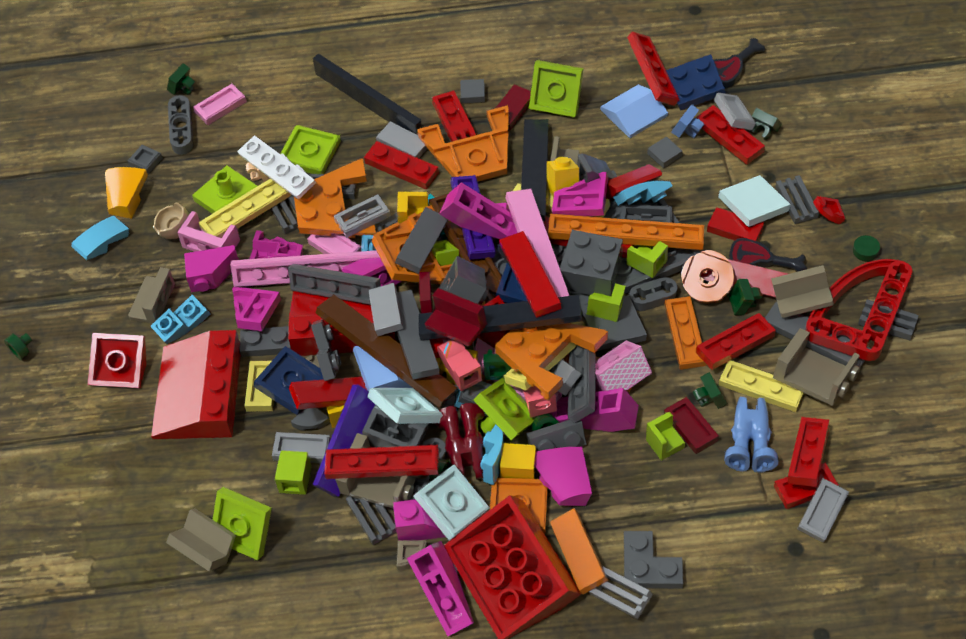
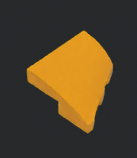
M117 167L106 170L107 206L110 215L132 219L141 201L139 193L148 177L146 169Z

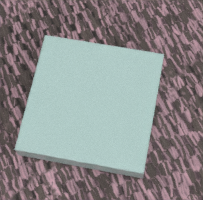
M760 175L719 191V198L748 227L788 212L790 209V203Z
M370 388L367 396L397 424L440 423V419L443 416L437 408L414 388Z
M455 465L451 466L413 496L448 540H451L490 508Z

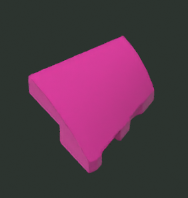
M256 230L250 259L302 256L303 245L285 241L280 237L270 240L264 238L263 231Z
M561 447L537 451L534 466L541 474L539 480L551 490L552 497L558 505L586 506L592 491L582 447Z

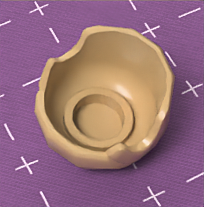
M176 202L174 206H167L157 213L154 218L153 228L165 239H178L177 232L189 216V212L185 207Z

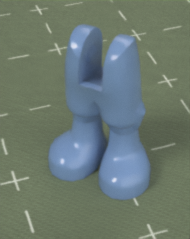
M739 397L735 411L734 426L731 429L735 445L726 450L725 464L737 471H747L750 465L748 442L749 439H752L754 442L753 471L765 472L772 470L778 465V454L774 449L768 448L772 432L769 428L768 408L765 398H758L756 410L748 409L747 397Z

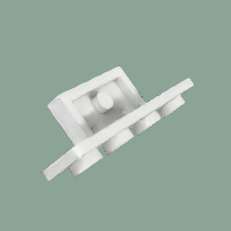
M255 135L238 150L241 157L297 199H300L316 184V181L307 175L299 165L291 163L284 154H279Z

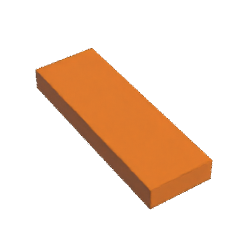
M691 297L665 300L664 306L680 370L706 366V363L695 353L697 345L701 344L702 340Z
M575 508L550 521L579 591L585 594L607 582L606 574Z

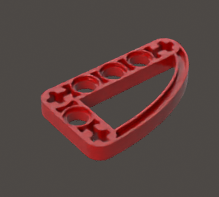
M880 259L862 264L844 274L829 288L833 303L856 284L872 277L885 275L863 330L825 319V315L832 307L828 306L813 310L809 316L805 328L806 331L810 332L808 341L851 356L857 353L860 355L859 358L863 360L874 361L878 359L909 285L912 267L901 260ZM898 272L902 273L900 280L895 279ZM886 289H895L899 294L891 295L886 292ZM880 306H887L892 312L883 313L878 308ZM879 325L884 331L876 332L870 326ZM844 335L851 341L841 342L836 337ZM869 341H875L873 347L868 349Z

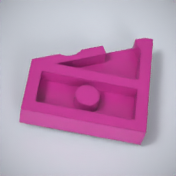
M607 172L599 173V178L586 183L585 180H582L571 187L555 191L552 214L604 216L608 184Z
M233 287L237 327L240 329L262 331L281 301L280 292Z

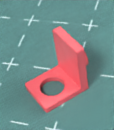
M536 386L523 390L530 418L557 411L555 394L547 400L541 396V391Z

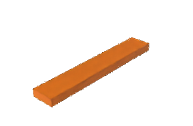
M550 214L548 237L551 239L569 240L571 231L577 230L623 239V244L655 246L661 241L668 245L669 248L703 250L704 225Z

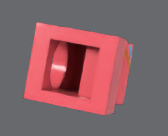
M450 340L437 347L442 362L460 391L482 381L480 364L476 359L472 358L462 343ZM473 373V375H472V377H471L470 379H468V380H464V379H463V378H465L466 376H468V375H470V374Z

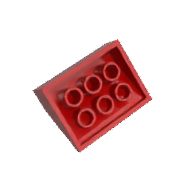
M293 291L289 313L288 339L291 350L300 356L317 355L319 350L311 324L322 319L316 314V309L330 297ZM342 300L374 324L371 305ZM331 326L334 340H330L333 351L338 350L339 353L353 352V348L358 345ZM396 331L387 333V335H389L397 342Z
M236 330L208 331L163 347L151 434L152 439L228 438L233 436L241 359L240 341Z
M509 495L444 545L448 555L498 639L513 637L558 612L581 595L575 582L525 502L514 496Z

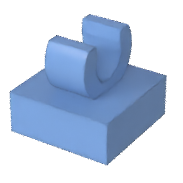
M691 104L672 130V133L680 137L685 130L690 137L694 138L704 125L701 120L694 118L699 109Z

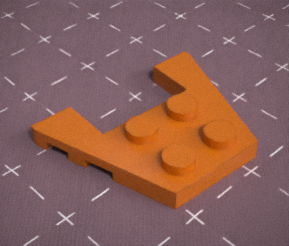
M508 105L487 111V118L492 128L491 132L445 143L438 124L417 129L419 139L452 177L476 175L478 182L507 174Z
M363 159L354 161L314 179L316 184L300 199L294 197L300 234L331 236L332 233L344 234L340 230L339 224H336L334 215L345 210L342 186L367 182ZM372 225L347 238H355L356 235H374L376 234L375 225Z
M432 205L427 206V208L434 211ZM422 212L419 214L414 213L408 216V219L400 224L397 222L377 232L372 238V243L392 280L419 282V274L396 264L395 261ZM431 251L420 272H430L431 283L441 284L452 264L440 266Z
M572 323L510 330L495 345V353L516 372L520 371L526 377V382L532 387L536 386L541 391V396L549 400L563 386V378L544 368L570 342L595 353L607 341L608 331Z

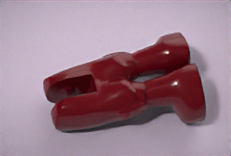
M464 403L460 406V414L465 429V437L462 438L459 432L457 408L455 406H448L439 410L443 416L440 419V423L435 424L439 429H443L446 432L445 450L449 454L451 466L455 465L463 476L465 474L464 467L473 466L476 480L483 479V469L480 468L481 460L484 456L483 438L478 431V424L485 419V412L475 403Z

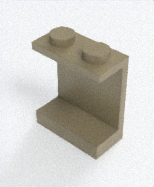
M800 328L778 358L773 379L833 406L838 397L843 398L849 388V380L855 381L860 367L857 366L860 355L854 353L846 366L806 348L810 332Z
M357 433L350 449L372 447L366 435ZM421 475L336 479V483L341 494L394 509L393 502L411 500L414 490L413 484L415 479L420 478Z

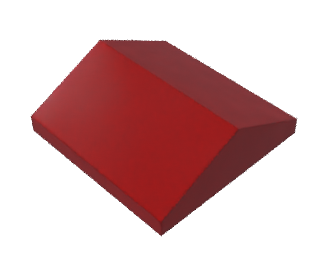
M649 164L608 180L606 199H609V201L615 200L613 198L615 195L631 186L656 181L662 176L661 170Z
M93 333L87 385L140 389L147 364L145 336Z

